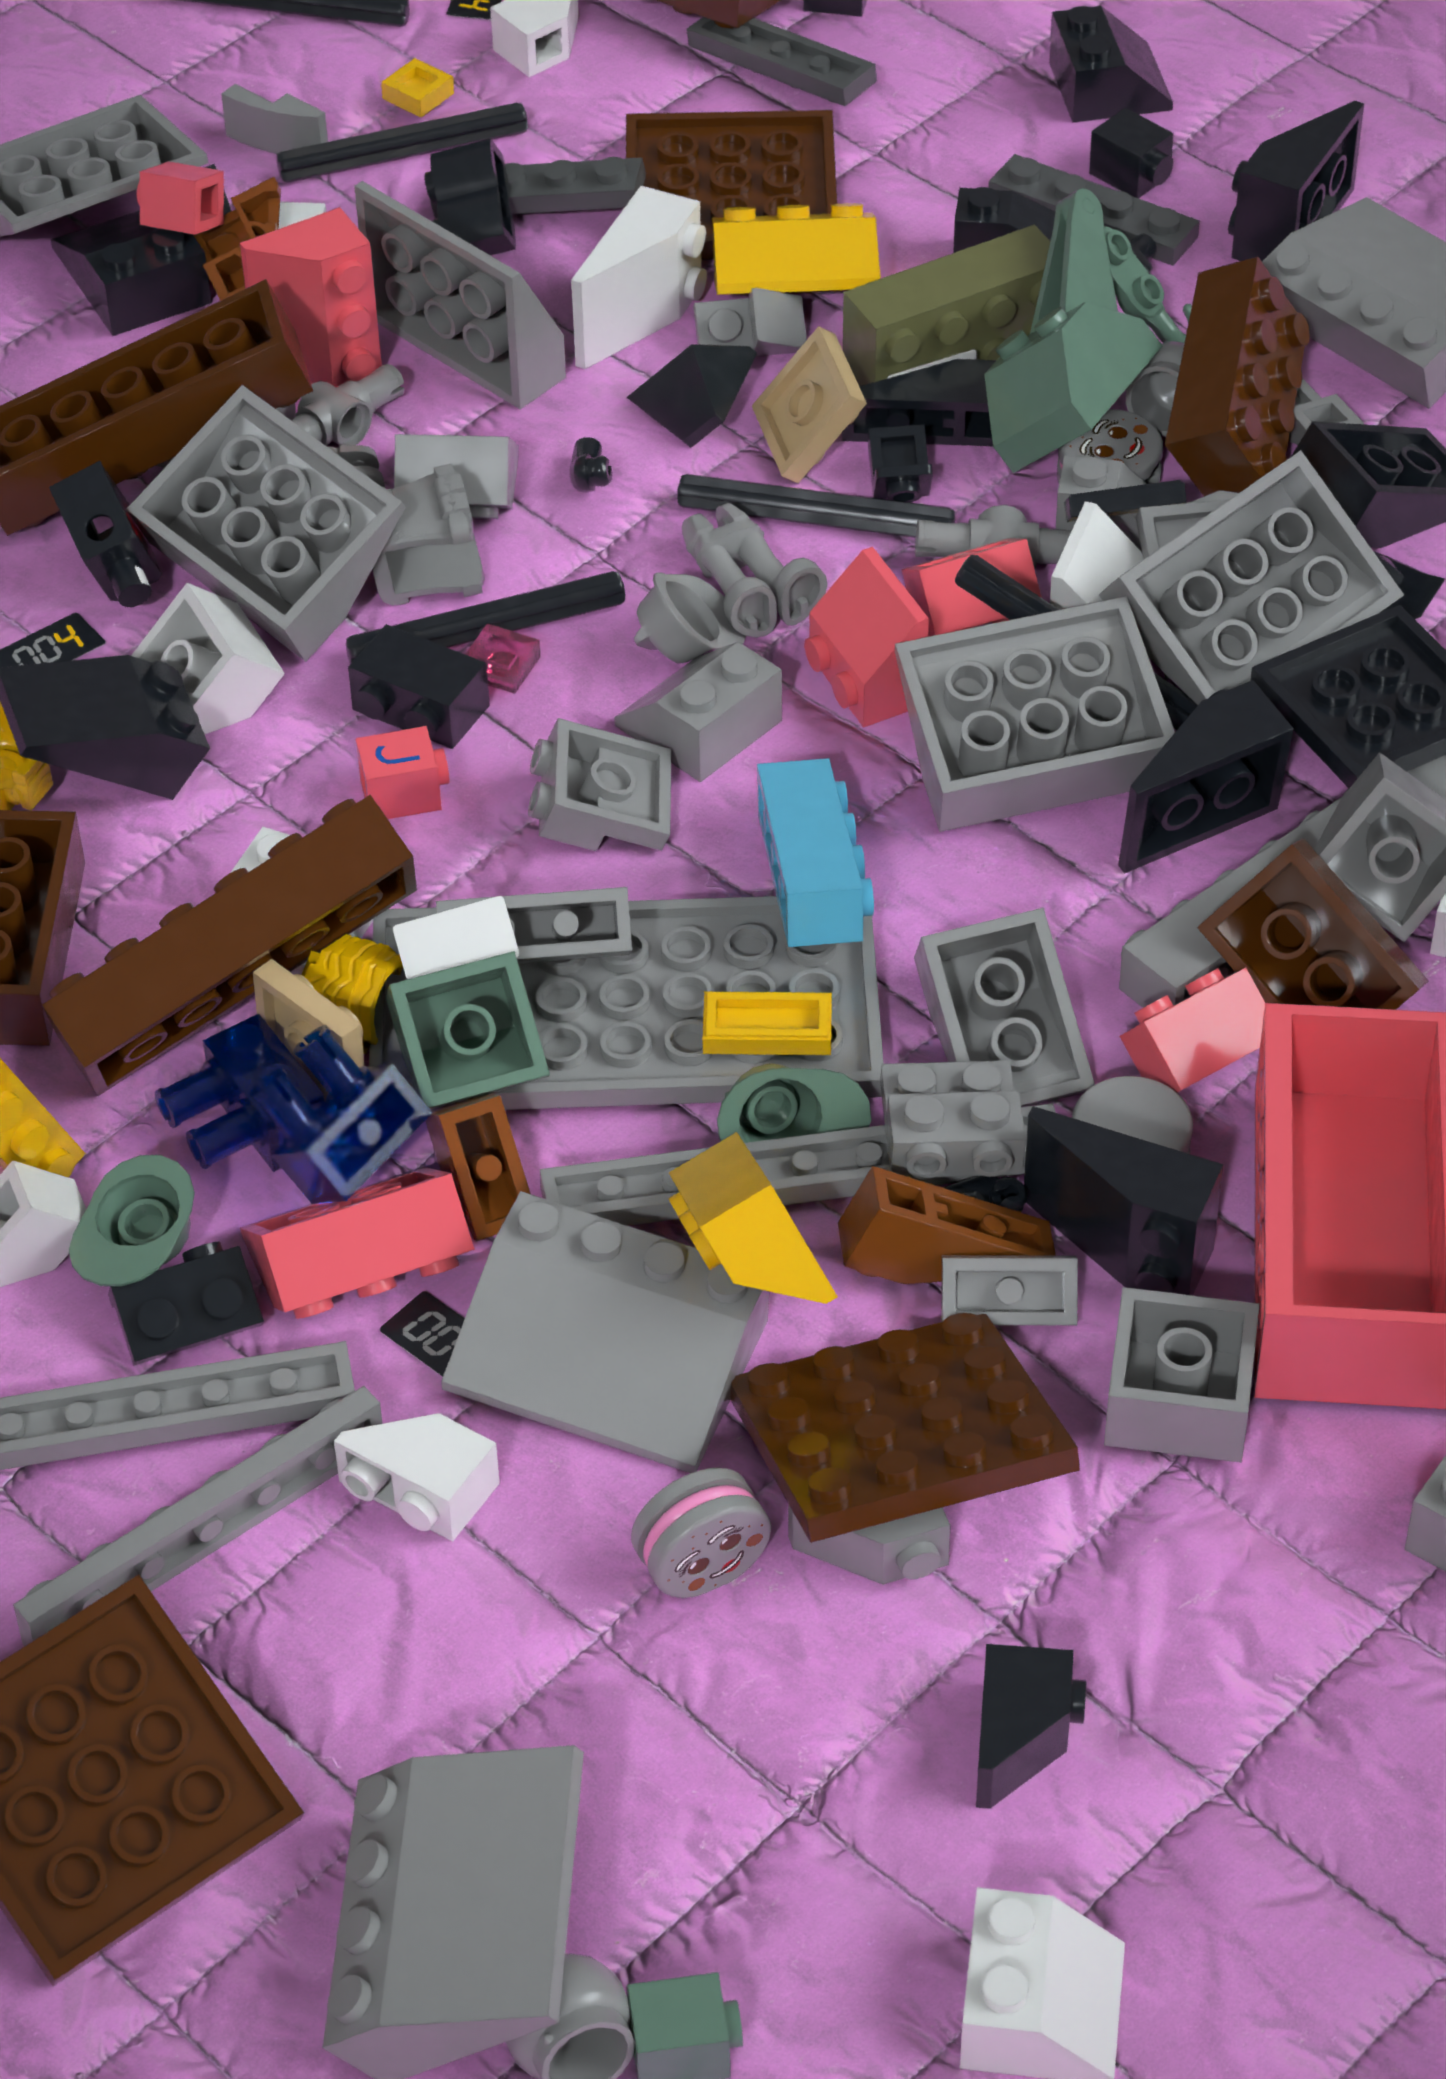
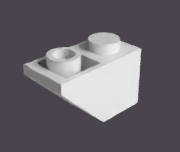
M505 0L490 7L493 50L526 76H534L570 58L579 19L578 0Z
M440 1413L342 1431L334 1440L339 1482L351 1494L364 1501L375 1500L399 1513L412 1527L420 1531L431 1530L452 1542L500 1484L496 1442Z

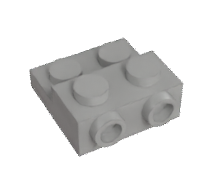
M560 718L557 719L548 739H539L537 741L531 758L530 773L541 776V782H537L532 791L528 816L539 819L540 837L597 851L605 835L662 851L670 836V748Z
M1010 1060L881 1064L880 1086L891 1172L910 1178L921 1179L933 1177L1022 1175L1026 1136L1019 1090H1014Z

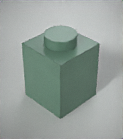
M719 1972L627 1984V1995L631 2011L630 2031L635 2041L634 2059L637 2079L730 2078V2048L743 2047V2035L737 2000L723 2002Z

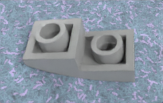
M237 84L221 93L226 136L236 141L275 154L281 151L328 142L325 112L288 93L274 103Z

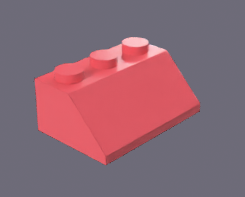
M340 207L240 243L245 289L267 279L296 331L311 385L318 381H324L338 387L350 380L359 381L382 366L371 245Z
M426 1167L240 1227L243 1240L273 1307L282 1312L293 1310L296 1319L313 1316L333 1308L334 1304L331 1297L354 1289L357 1290L359 1298L393 1289L397 1286L394 1276L418 1268L422 1277L451 1270L460 1265L457 1255L475 1250L452 1174Z

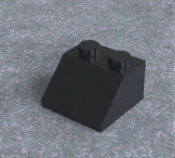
M1077 6L1070 10L1052 12L1049 64L1073 123L1108 119L1124 108L1138 115L1172 111V98L1147 41L1102 6Z

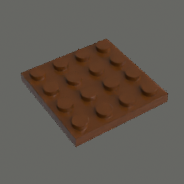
M833 110L626 114V158L643 159L646 171L643 186L700 201V224L705 226L706 229L701 260L713 259L712 218H724L723 209L754 207L756 208V216H777V207L808 205L810 214H831V205L837 204Z
M958 1313L947 1317L943 1322L912 1330H892L874 1340L847 1347H827L819 1350L815 1355L781 1364H762L754 1367L750 1372L736 1375L731 1383V1402L810 1543L1080 1471L1077 1445L987 1314Z
M139 1574L0 1662V1909L52 1986H55L301 1820L304 1811Z

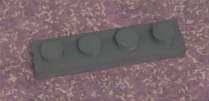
M702 17L687 28L689 47L842 106L848 105L877 82L875 63L755 18L738 28H723L716 25L714 20Z
M1014 154L989 180L988 188L1014 191L1055 212L1059 201L1081 188L1088 189L1100 201L1105 227L1121 231L1126 235L1129 242L1139 234L1149 235L1157 246V252L1152 258L1172 266L1175 265L1198 238L1200 220L1180 214L1173 209L1164 208L1133 197L1126 192L1116 191L1091 182L1079 175L1069 174L1041 164L1031 158Z
M608 157L603 160L571 162L569 160H558L542 164H505L512 214L625 208L639 187L644 185L646 178L642 158L622 159L620 157ZM430 201L434 217L437 219V203L433 204Z

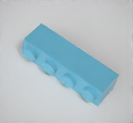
M829 758L757 764L758 818L788 947L863 941V916H873L874 914L873 887L871 879L865 878V861L862 845H856L855 818L853 812L848 813L845 781L835 782Z

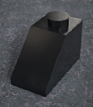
M986 1644L976 1808L991 1809L1067 1752L1069 1723L1084 1724L1086 1680L1072 1679L1074 1650Z

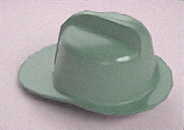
M769 1063L753 1067L741 1075L731 1090L725 1093V1098L721 1103L717 1117V1126L720 1141L737 1132L743 1142L748 1143L864 1128L870 1126L872 1119L869 1099L860 1085L845 1074L826 1069L789 1068L785 1065Z
M140 1155L119 1163L109 1171L94 1191L90 1204L73 1233L69 1254L75 1271L84 1280L96 1285L121 1287L142 1281L159 1270L162 1265L167 1264L176 1257L189 1237L190 1214L195 1195L191 1177L177 1161L162 1155Z

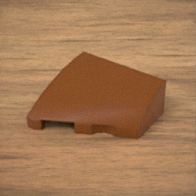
M275 177L230 198L235 210L224 215L223 225L196 235L192 234L205 251L206 263L203 266L220 301L245 289L240 243L279 229L281 189Z

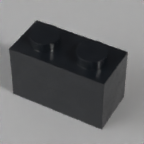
M387 624L348 666L352 709L354 711L403 730L427 726L431 741L451 749L458 744L490 706L486 662Z

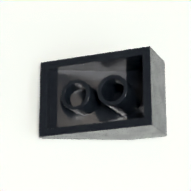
M1354 100L1270 138L1260 144L1248 161L1242 160L1239 163L1232 182V190L1237 192V204L1231 214L1228 225V233L1233 235L1231 258L1243 261L1259 257L1263 261L1290 233L1340 210L1354 191L1364 103Z
M140 211L51 239L53 250L112 336L212 303L209 278L203 266L206 263L205 251L195 237L189 233L140 225Z
M1312 421L1292 454L1293 456L1300 450L1303 452L1371 548L1386 547L1446 522V448L1427 428Z
M123 655L0 667V702L20 756L173 800L210 749L200 725L199 717L184 686L182 676L178 670L165 662H150L134 656Z
M1254 680L1230 690L1223 689L1217 691L1208 699L1201 701L1130 785L1118 866L1124 874L1278 809L1294 729Z
M1032 1106L1028 1114L1024 1174V1186L1027 1191L1026 1203L1124 1287L1193 1296L1214 1250L1223 1164Z

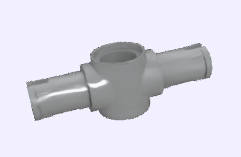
M384 364L359 381L350 380L338 387L324 381L315 382L312 384L313 392L301 397L296 417L291 421L325 446L331 442L338 445H357L363 440L369 430L373 412L389 401L391 402L403 395L404 388L401 387L404 384L403 377L393 365Z
M999 505L986 509L979 515L978 519L970 518L968 523H945L918 519L915 537V556L945 557L1007 538L1027 539L1035 569L1037 564L1058 563L1072 531L1039 528V523L1027 522L1024 514L1017 508Z

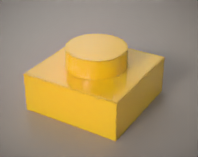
M414 58L381 82L382 99L421 118L454 94L453 76Z

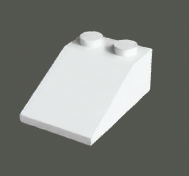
M640 186L571 279L576 367L587 369L670 325L682 317L693 300L697 301L700 299L707 280V272L701 268V251L705 243L706 229L705 226L700 224V201Z

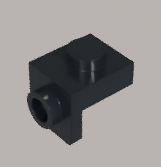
M924 424L868 428L867 442L873 498L911 503L918 500L921 496H929L933 472L932 465L928 464Z

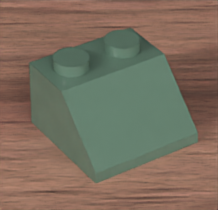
M515 951L389 984L386 995L387 1004L403 1060L424 1111L550 1076Z

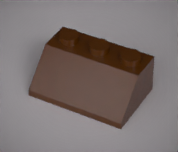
M1304 838L1291 844L1197 927L1235 972L1247 968L1265 1003L1396 1010L1429 982Z

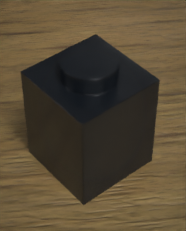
M1124 108L1091 131L1089 174L1122 192L1140 198L1155 186L1163 184L1170 176L1174 163L1172 158L1174 133Z

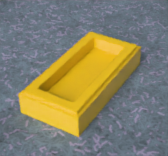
M704 991L703 1054L831 1055L832 993Z

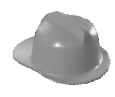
M654 574V586L640 602L637 609V616L641 628L634 637V642L637 646L650 650H659L666 658L681 664L689 662L711 650H717L736 642L744 643L746 635L735 630L728 622L723 610L725 596L715 587L699 577L687 574Z

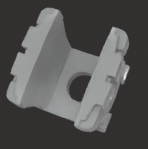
M452 463L434 467L433 474L393 489H386L401 500L406 508L372 568L377 590L382 601L394 606L409 603L408 598L428 594L463 592L464 597L483 593L484 574L473 533V520L461 474L454 471Z

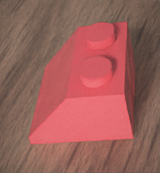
M872 546L858 554L809 612V638L804 642L806 657L815 672L821 671L830 682L839 705L844 709L849 708L864 728L908 712L894 651L895 644L928 637L929 618Z

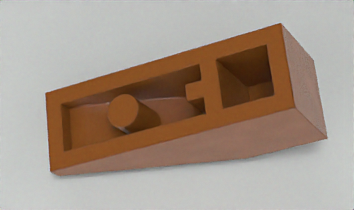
M875 1166L871 1167L838 1221L844 1266L855 1269L869 1277L878 1276L901 1284L942 1282V1255L1056 1256L1051 1228L1047 1220Z

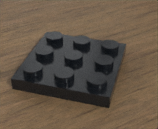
M1397 605L1253 666L1251 669L1250 681L1254 680L1293 727V731L1348 788L1354 784L1379 752L1406 772L1446 755V650L1401 605Z

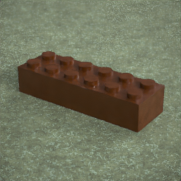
M267 279L0 405V525L7 536L23 528L37 526L48 516L59 512L49 487L98 461H101L115 484H118L124 480L136 479L142 476L148 469L175 457L241 385L275 409L288 407L297 402L302 396L313 392L296 331Z
M371 794L357 803L354 799H347L337 804L323 816V825L303 838L299 833L284 838L268 852L270 859L250 872L246 868H240L229 873L215 885V894L195 907L192 903H185L176 907L159 922L161 929L140 942L135 937L125 940L107 953L104 958L106 964L86 977L82 973L73 974L59 982L50 991L51 999L43 1003L42 1006L57 1037L97 1096L255 995L253 972L270 959H273L291 972L307 962L311 951L320 953L322 949L345 934L349 935L417 891L413 855Z

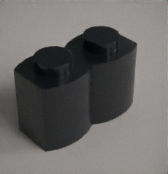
M490 138L432 153L430 156L431 171L426 172L424 176L428 196L433 204L437 203V219L432 220V222L490 256L515 250L516 236L509 203L507 172L503 155L493 140Z

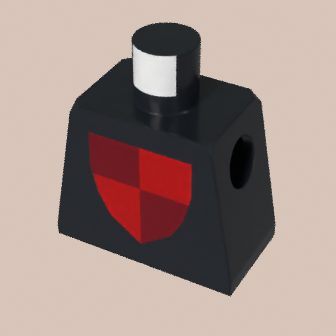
M101 461L50 486L51 494L82 560L111 601H119L124 607H135L146 602L152 593L150 584L158 581L162 572L150 543L126 511L130 504ZM102 516L110 518L113 527L98 534L93 520Z

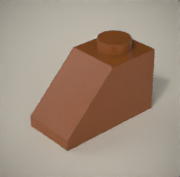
M483 1094L424 1112L423 1116L440 1170L452 1174L466 1223L474 1240L479 1241L497 1235L520 1191L531 1194L501 1095Z

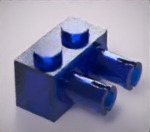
M256 1014L202 1040L206 1060L203 1063V1070L166 1088H160L155 1091L158 1108L165 1121L168 1120V1124L172 1128L178 1127L182 1122L219 1104L227 1112V1114L197 1129H191L186 1132L188 1146L195 1160L199 1161L203 1169H207L212 1164L253 1145L271 1170L275 1172L330 1144L323 1093L260 1014Z
M323 1025L304 1037L308 1045L305 1046L303 1042H299L293 1051L329 1092L326 1096V1101L316 1111L287 1077V1073L282 1068L271 1072L260 1081L265 1088L261 1089L257 1085L249 1094L251 1099L259 1104L285 1136L283 1144L271 1156L311 1204L347 1201L433 1113L393 1064L358 1067L331 1034L328 1026Z

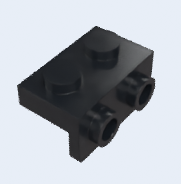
M220 1242L204 1244L182 1254L184 1263L157 1270L142 1281L121 1287L110 1286L108 1297L111 1307H115L133 1366L263 1325L262 1313L240 1246L223 1250Z

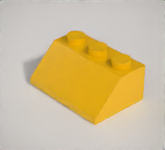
M861 203L832 204L831 214H810L808 205L777 207V216H756V208L732 207L723 209L724 218H712L714 284L717 295L749 294L751 288H761L777 292L850 290L881 279L876 217L873 212H863V204Z
M737 1132L669 1172L679 1192L669 1197L668 1200L709 1270L722 1264L733 1284L827 1304L838 1297L770 1181Z

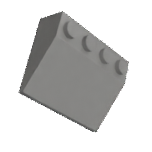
M141 95L0 144V237L16 234L137 189L140 181V171L168 161L199 167L208 164L207 154Z
M364 181L354 186L358 229L371 245L378 324L519 409H522L566 378L564 334L519 272Z
M1366 197L1290 233L1262 261L1271 276L1279 279L1285 296L1297 313H1302L1306 318L1311 339L1429 409L1446 392L1445 241Z
M241 385L129 505L126 511L151 545L217 595L237 602L247 618L306 662L345 620L406 507L401 500Z
M1300 450L1118 577L1099 596L1103 601L1127 596L1149 659L1199 705L1201 701L1208 699L1217 691L1223 689L1230 690L1249 682L1253 666L1374 616L1404 596V594Z
M1127 596L895 644L894 651L922 778L939 832L1130 792V785L1175 733Z
M520 1191L492 1244L442 1378V1390L693 1473L697 1471L731 1400V1383L736 1375L743 1374L768 1322L770 1292L733 1284L722 1264L709 1270L695 1247Z
M574 1745L412 1757L358 1780L330 1995L327 2004L328 2010L323 2049L374 2079H406L559 2023L584 1756L582 1750Z

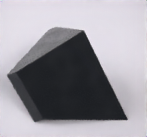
M691 344L626 398L691 448L725 421L757 352L750 346Z

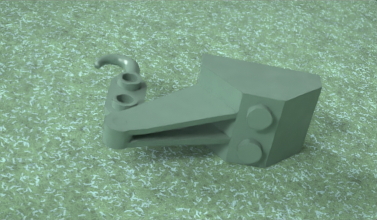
M1085 188L1075 191L1056 205L1053 232L1030 335L1027 336L1023 330H1019L1003 341L995 350L1000 357L984 374L993 447L1013 473L1092 430L1162 348L1159 340L1162 343L1169 341L1185 343L1186 334L1179 330L1163 306L1164 290L1161 283L1155 276L1149 274L1132 251L1131 244L1126 235L1119 230L1104 226L1100 201L1094 193ZM1116 296L1118 299V303L1124 313L1118 312ZM1185 304L1183 306V312L1188 322L1192 307L1191 304Z

